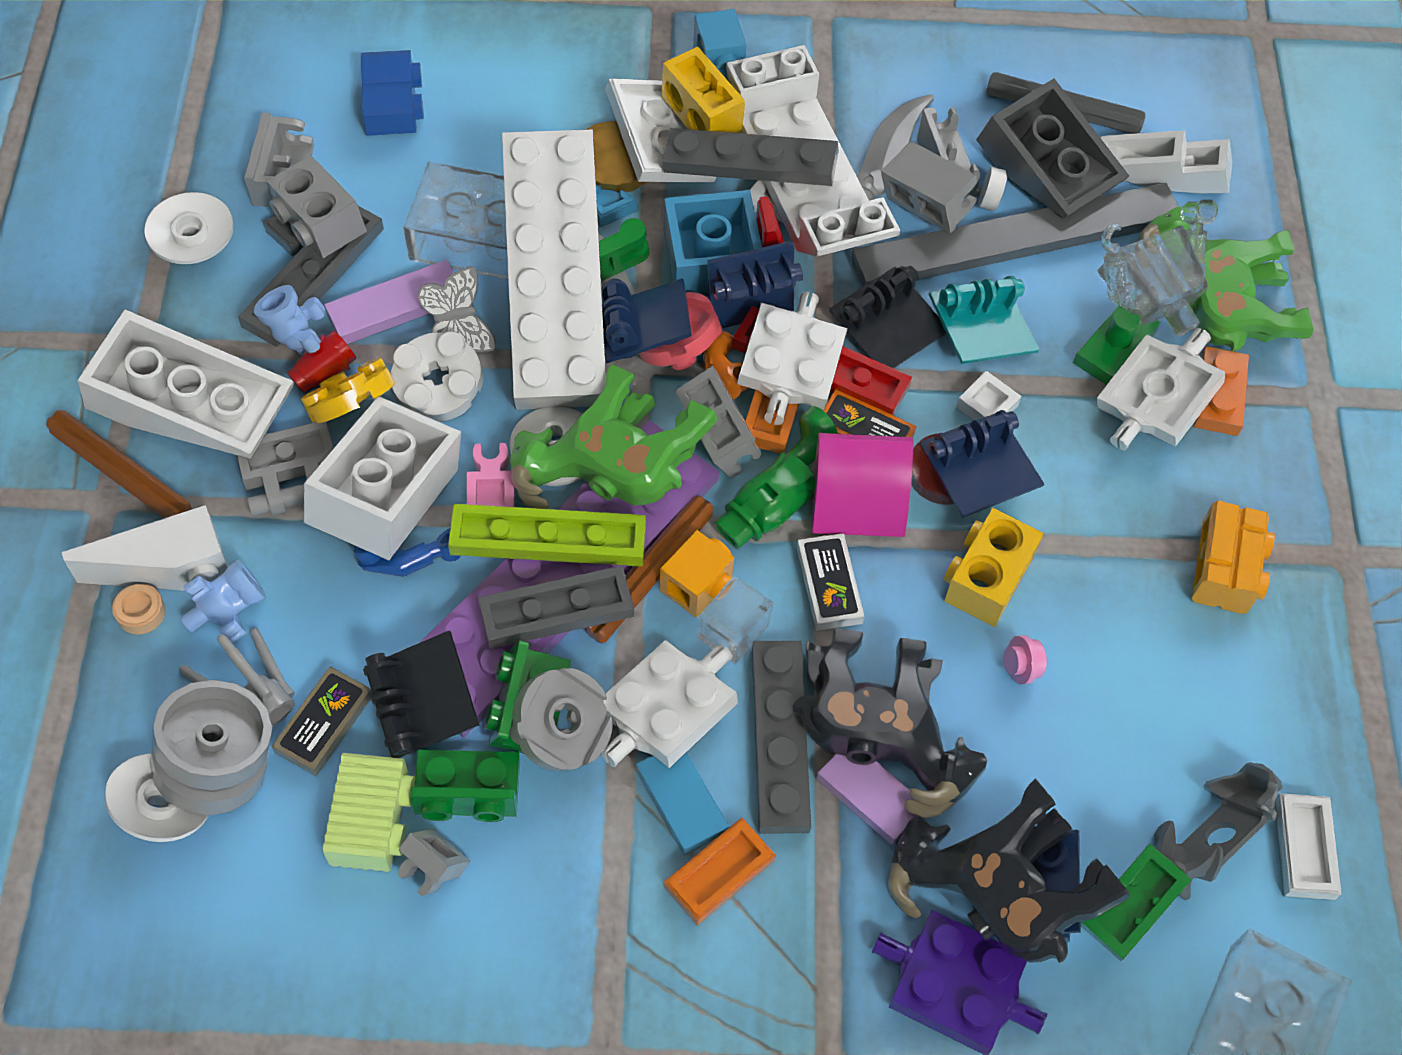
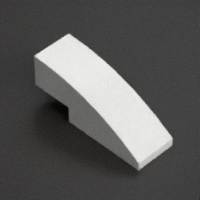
M1185 130L1101 136L1102 141L1129 174L1125 182L1144 187L1167 183L1169 189L1174 192L1200 194L1229 193L1232 170L1229 139L1187 142Z

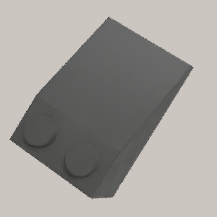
M1055 78L993 115L976 139L995 166L1006 171L1007 177L1064 219L1129 177V174Z

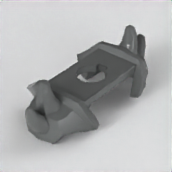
M1249 762L1233 775L1206 781L1203 785L1204 789L1222 799L1221 806L1182 844H1176L1174 822L1171 820L1164 822L1153 835L1157 842L1156 849L1192 880L1194 878L1208 882L1215 880L1221 867L1269 820L1274 822L1276 819L1275 800L1278 791L1282 789V783L1273 771L1263 764ZM1220 828L1236 830V834L1230 840L1209 845L1208 837L1215 830ZM1191 882L1178 895L1183 900H1188L1191 897Z

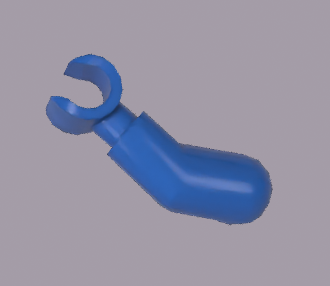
M451 528L440 534L436 541L426 545L422 542L406 550L397 549L390 560L354 545V553L356 558H358L357 563L363 570L401 577L433 564V559L440 556L448 562L456 561L461 556L450 555L448 544Z

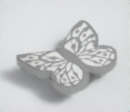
M465 267L449 275L445 280L444 286L438 283H427L420 288L418 300L422 308L427 313L433 315L436 321L431 329V333L456 332L462 336L464 341L475 352H489L495 349L496 340L491 329L481 318L475 315L476 309L473 302L478 289V273L475 267Z

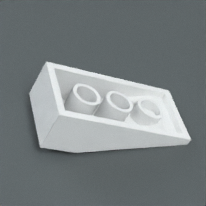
M128 310L123 311L77 380L84 407L90 411L128 427L250 459L294 386L292 380Z

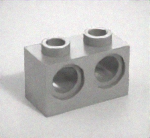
M311 155L267 181L274 198L269 201V204L276 217L282 224L289 221L299 242L304 247L311 245L322 258H325L367 232L354 198Z

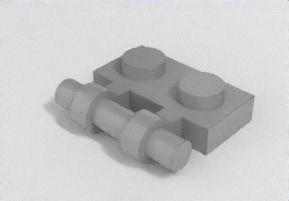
M327 421L318 424L314 422L265 434L251 459L237 455L246 490L264 486L266 494L248 498L252 516L271 512L272 516L286 513L287 507L304 503V484L281 490L279 482L305 475L308 480L334 449Z

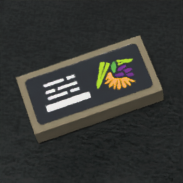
M329 666L271 746L274 753L317 776L373 697L371 688Z

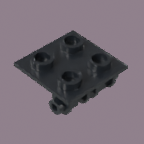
M912 266L893 267L829 308V312L842 327L847 328L846 332L867 357L893 369L947 334L939 316L915 290V282L919 280V275Z
M451 631L443 632L387 657L385 653H376L365 658L367 665L364 666L363 672L370 684L373 695L371 700L376 705V717L380 719L386 739L384 744L385 747H388L391 758H402L480 726Z

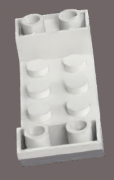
M805 45L726 63L729 83L745 100L742 134L838 141L816 98L819 72ZM839 141V153L832 186L764 181L797 252L821 256L899 236L900 228L884 197L868 200Z

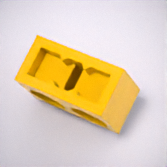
M698 46L663 63L662 98L688 129L742 133L745 100Z
M992 508L984 523L976 520L964 542V545L969 547L964 559L955 556L948 567L943 581L950 585L944 602L996 627L1032 562L1044 533ZM992 544L1002 545L1008 551L998 550ZM971 580H981L988 585V587H979L975 585Z

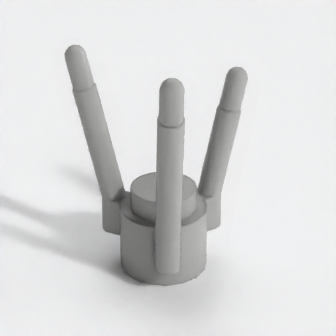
M252 628L250 635L271 679H268L266 675L258 676L228 637L224 634L219 635L217 638L218 643L249 682L244 688L253 692L268 709L272 726L276 725L293 709L295 703L292 697L295 695V692L284 681L260 631L257 628ZM186 665L181 666L179 669L180 673L193 683L208 680Z

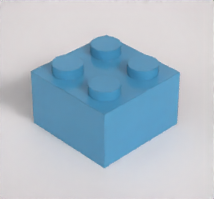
M750 190L664 198L663 231L672 282L683 278L686 292L709 296L707 260L762 248Z

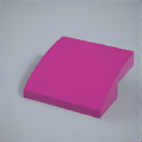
M819 433L814 468L815 492L811 517L812 533L905 537L912 478V437Z

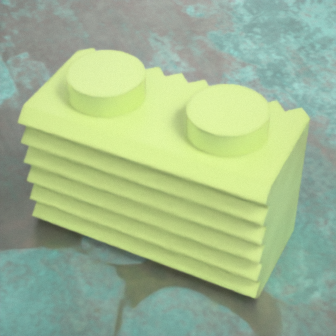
M342 753L331 812L329 813V822L327 823V832L325 833V842L323 843V853L329 865L333 867L341 866L343 868L351 867L354 869L361 868L364 870L371 869L389 872L391 871L393 856L403 855L399 848L406 840V825L399 823L402 807H411L410 788L415 785V776L408 775L404 759Z

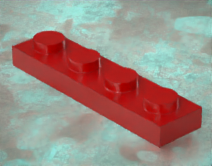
M752 306L732 338L733 349L746 354L760 309ZM842 346L830 392L834 393L835 389L894 416L910 387L912 376Z

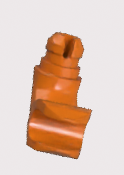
M722 331L713 343L702 352L705 369L707 370L712 366L716 369L734 400L739 397L741 391L748 390L749 387L737 384L743 363H732L727 359L728 352L733 349V335Z

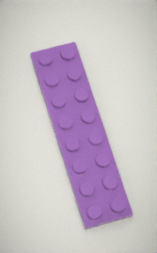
M650 420L641 428L648 436L664 431ZM693 453L691 458L676 467L682 477L681 487L678 490L675 488L670 489L662 499L654 503L633 506L615 496L612 500L608 501L598 496L590 488L589 482L586 481L557 510L646 515L645 553L692 497L697 495L703 497L719 481V471ZM506 558L420 642L448 630L451 631L480 723L486 717L491 700H499L502 682L497 681L495 677L503 651L509 652L515 644L489 649L478 597L623 566L626 575L633 566ZM570 631L525 642H529L528 649L548 654ZM473 729L460 733L459 735L462 738H465Z

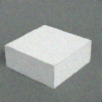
M985 371L959 397L956 408L971 419L976 420L992 415L999 410H1005L1006 412L1014 411L1018 407L1022 396L988 371Z

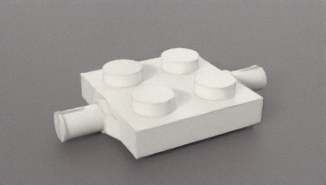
M810 292L801 293L796 312L761 303L737 384L759 390L770 398L767 412L764 416V419L770 424L775 409L778 412L774 425H780L784 422L788 403L816 406L824 410L847 328L813 317L819 301L818 296L812 293L809 306H806Z
M1195 328L1183 346L1166 344L1146 334L1097 397V407L1123 421L1122 425L1110 438V442L1116 448L1120 445V450L1125 451L1139 432L1149 433L1175 447L1225 382V371L1206 363L1198 355L1210 341L1209 333L1205 330L1201 333V328Z
M665 640L605 694L607 699L603 700L607 709V716L612 715V724L616 726L620 735L607 745L601 754L606 763L616 767L633 749L652 754L668 768L682 757L738 704L737 692L715 676L717 671L728 661L732 660L733 656L726 646L723 648V644L718 643L712 651L699 661L686 656Z

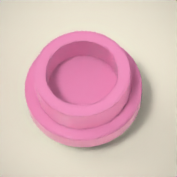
M1021 635L1011 639L1004 651L1003 662L1007 673L1011 675L1016 683L1030 684L1035 678H1040L1044 675L1047 657L1045 649L1039 640Z

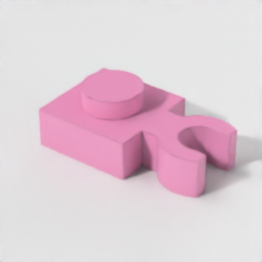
M499 443V455L493 459H486L482 455L481 444H475L473 447V459L477 471L467 472V504L515 507V487L512 483L511 470L505 471L509 464L507 445Z

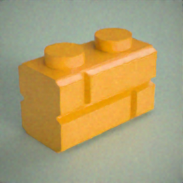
M1219 500L1212 503L1202 521L1191 597L1193 602L1211 607L1221 606L1223 610L1244 614L1249 612L1257 599L1263 600L1269 587L1270 573L1262 571L1264 559H1269L1275 541V533L1267 531L1269 521L1267 512L1248 507L1241 509L1239 505Z

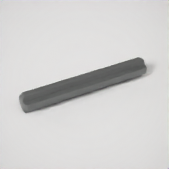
M993 72L987 85L986 94L1016 102L1044 84ZM1064 90L1089 123L1131 134L1140 133L1145 121L1144 111Z

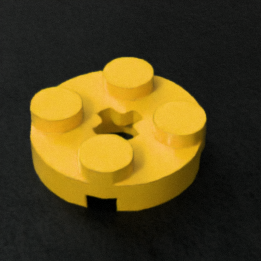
M378 357L364 363L357 368L358 373L349 377L344 372L338 373L320 383L321 388L301 397L300 399L312 423L315 421L317 424L344 415L360 407L359 403L368 398L370 393L373 399L392 388L395 385V381L382 358Z

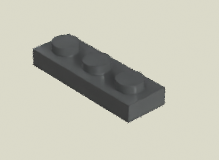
M623 566L478 597L489 649L515 644L519 640L528 641L634 617V605Z

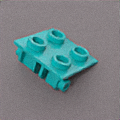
M1006 276L1002 280H996L995 283L991 279H984L981 282L975 280L971 281L970 284L964 285L952 283L940 291L929 292L928 295L961 364L1038 353L1039 348L1016 304L1018 297L1023 296L1025 291L1024 283L1021 279H1016L1014 276Z

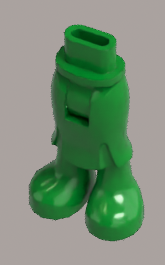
M812 406L802 414L799 420L801 438L797 444L786 454L784 452L780 453L771 466L745 483L736 493L733 500L725 505L726 513L713 523L717 532L735 549L741 548L750 539L759 541L762 538V534L765 535L779 528L805 503L814 499V470L810 471L808 465L816 459L818 434H838L832 419L819 407Z

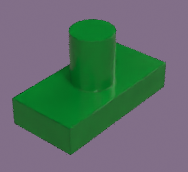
M1124 299L1076 353L1073 364L1107 385L1146 334L1151 337L1154 336L1161 322Z
M1151 844L1146 846L1119 877V880L1128 890L1130 897L1098 917L1081 922V927L1120 961L1124 960L1192 880Z

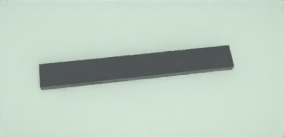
M1161 183L1100 196L1066 219L1048 207L959 226L951 234L945 230L855 248L852 251L851 259L863 287L895 266L896 268L899 266L914 267L920 280L1142 232L1157 216L1179 206L1167 183Z

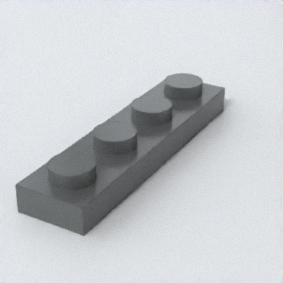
M670 128L662 163L665 173L832 186L839 148L838 141Z
M358 206L367 232L325 258H322L311 245L303 247L238 316L241 327L277 347L280 342L273 338L270 327L264 325L254 314L256 303L268 292L284 285H290L296 291L298 307L303 306L305 301L311 297H316L320 300L384 230L382 218Z
M753 641L752 669L759 834L810 833L811 809L807 735L801 715L793 712L792 708L794 702L799 697L804 696L801 641Z

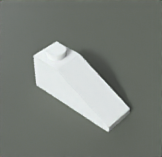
M206 505L61 552L63 560L76 582L85 584L126 587L133 584H147L155 589L185 591L184 586L198 575L204 580L212 582L228 568L215 526Z

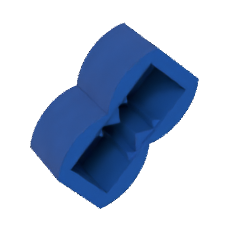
M411 50L361 53L362 112L366 135L416 133V120L424 119L422 94H415V88H422L420 62H412Z

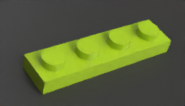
M454 504L448 544L450 555L643 566L646 515Z

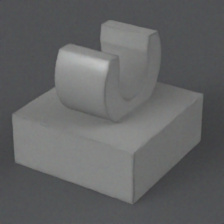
M435 829L410 833L399 848V851L408 859L401 864L398 875L402 879L409 878L420 868L425 873V882L419 888L418 893L424 896L436 892L442 882L459 878L471 861Z

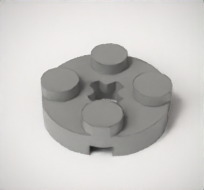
M562 668L540 673L526 682L519 691L513 706V719L509 734L512 740L520 745L522 752L533 763L544 769L569 771L577 769L582 765H587L603 753L612 733V715L607 716V709L603 700L607 699L605 692L595 679L577 669ZM566 708L568 710L566 719L572 725L570 730L564 728L559 731L555 726L553 715L554 712Z

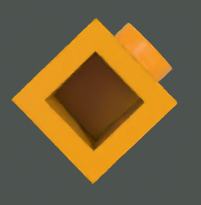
M696 530L660 568V591L697 618L713 599L719 602L731 590L735 581L732 577L734 556H732L728 547L716 538L709 539Z

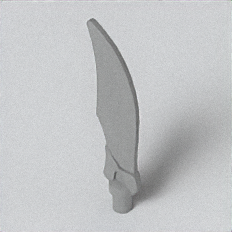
M933 95L922 96L899 106L877 128L868 148L863 166L856 175L869 201L884 194L885 187L881 170L910 142L923 109L927 108L934 101Z

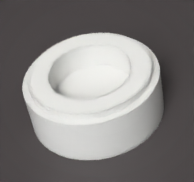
M990 166L980 191L978 207L990 211L996 210L1002 198L1007 180L1005 170Z

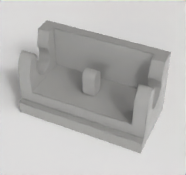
M951 107L948 111V118L941 123H936L937 113L935 108H924L917 136L918 144L975 174L977 184L965 197L968 195L973 197L979 196L981 191L978 185L980 172L976 164H970L957 130L959 117L956 109Z
M270 113L261 114L244 177L252 206L270 207L269 201L274 198L267 181L308 156H312L314 149L313 137L293 135L288 132V130L304 131L305 122L295 118L274 117Z
M912 141L881 170L888 200L950 234L956 229V225L973 208L977 200L971 195L965 197L977 184L975 174Z
M713 366L675 390L685 411L690 400H693L716 412L718 420L701 438V441L713 463L731 479L742 472L737 462L741 457L751 455L753 459L757 460L760 458L761 452L754 442L756 440Z

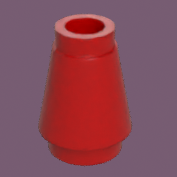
M335 330L327 336L322 333L319 336L321 343H319L320 349L314 353L306 351L293 365V368L286 372L303 394L309 389L319 386L322 381L338 373L350 370L349 364L357 359L348 344Z

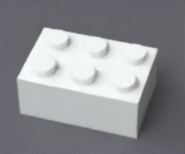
M378 396L304 483V523L390 560L457 472L461 431Z

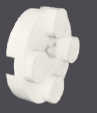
M437 332L419 336L408 344L399 346L394 353L391 375L395 385L392 388L401 406L438 422L448 421L464 414L472 406L471 401L476 396L478 390L479 393L483 386V370L475 350L456 332ZM432 370H447L449 374L442 377V384L434 385L432 380H426V377L431 374Z

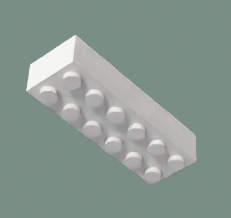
M593 129L502 133L513 390L516 410L540 409L544 407H590L603 391L606 379Z

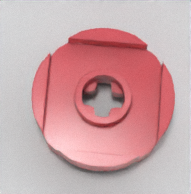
M686 292L692 336L671 345H663L638 353L640 359L655 366L671 365L674 370L679 371L691 367L696 361V356L705 351L722 332V326L710 300L702 294Z

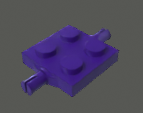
M931 910L921 934L911 942L910 946L880 932L871 952L900 966L898 986L889 1004V1008L983 1055H989L992 1051L1000 1029L1009 1020L1039 1035L1048 1013L1018 1000L1019 981L1027 961L1008 954L1000 942L992 938L985 941L978 931L934 910Z

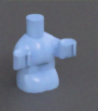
M290 285L280 286L265 294L256 303L254 314L264 325L270 327L273 338L286 345L290 350H296L300 356L306 351L308 353L316 352L320 349L319 343H321V340L309 328L308 320L317 321L322 319L325 315L323 312L325 307L316 297L309 298L303 306L298 307V296L294 288Z
M236 560L229 565L221 576L212 582L204 580L198 575L184 586L185 592L191 594L196 606L180 617V619L191 633L208 621L222 626L220 633L226 635L233 644L246 634L238 614L249 605L258 603L266 598V595L251 572L243 563Z

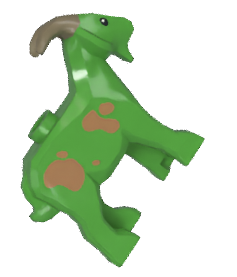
M1180 206L1157 216L1140 233L1139 241L1134 246L1132 253L1136 268L1140 272H1145L1148 269L1146 257L1151 259L1154 253L1173 263L1180 270L1185 280L1181 293L1182 307L1185 311H1190L1194 329L1201 328V333L1203 330L1209 333L1211 337L1209 343L1226 345L1231 348V351L1236 352L1243 348L1246 338H1254L1266 343L1279 337L1306 339L1310 338L1313 334L1314 328L1308 307L1296 310V308H1284L1281 312L1276 313L1255 299V285L1285 286L1289 280L1288 273L1283 270L1282 264L1274 262V260H1279L1281 256L1292 255L1294 252L1289 230L1277 232L1269 239L1255 241L1193 238L1188 235L1201 232L1203 225L1193 222L1187 209Z
M611 364L607 370L605 387L601 394L553 445L548 447L553 436V431L549 428L537 434L525 430L517 433L510 457L512 483L518 490L519 498L527 507L536 509L549 508L548 501L537 496L543 491L540 486L566 477H579L589 482L590 488L598 496L608 501L612 500L615 496L633 506L654 503L662 499L670 489L675 488L678 490L681 487L682 477L676 467L693 456L696 443L718 420L716 412L690 400L686 411L682 410L675 418L676 428L648 436L642 429L636 426L656 405L654 397L647 393L641 395L635 392L630 397L627 396L630 392L628 386L635 379L634 374Z

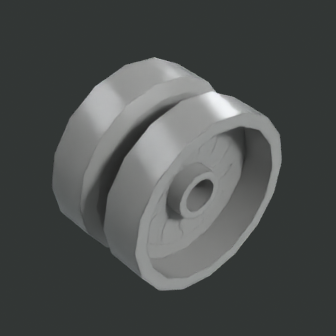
M218 680L190 683L172 692L157 710L152 733L153 749L150 767L154 785L166 801L186 812L203 815L231 812L249 802L263 785L267 767L272 724L266 706L253 692L236 683Z

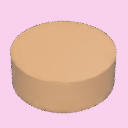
M147 584L127 586L117 594L112 604V612L119 626L131 634L139 635L153 631L161 624L166 613L165 604L159 592Z

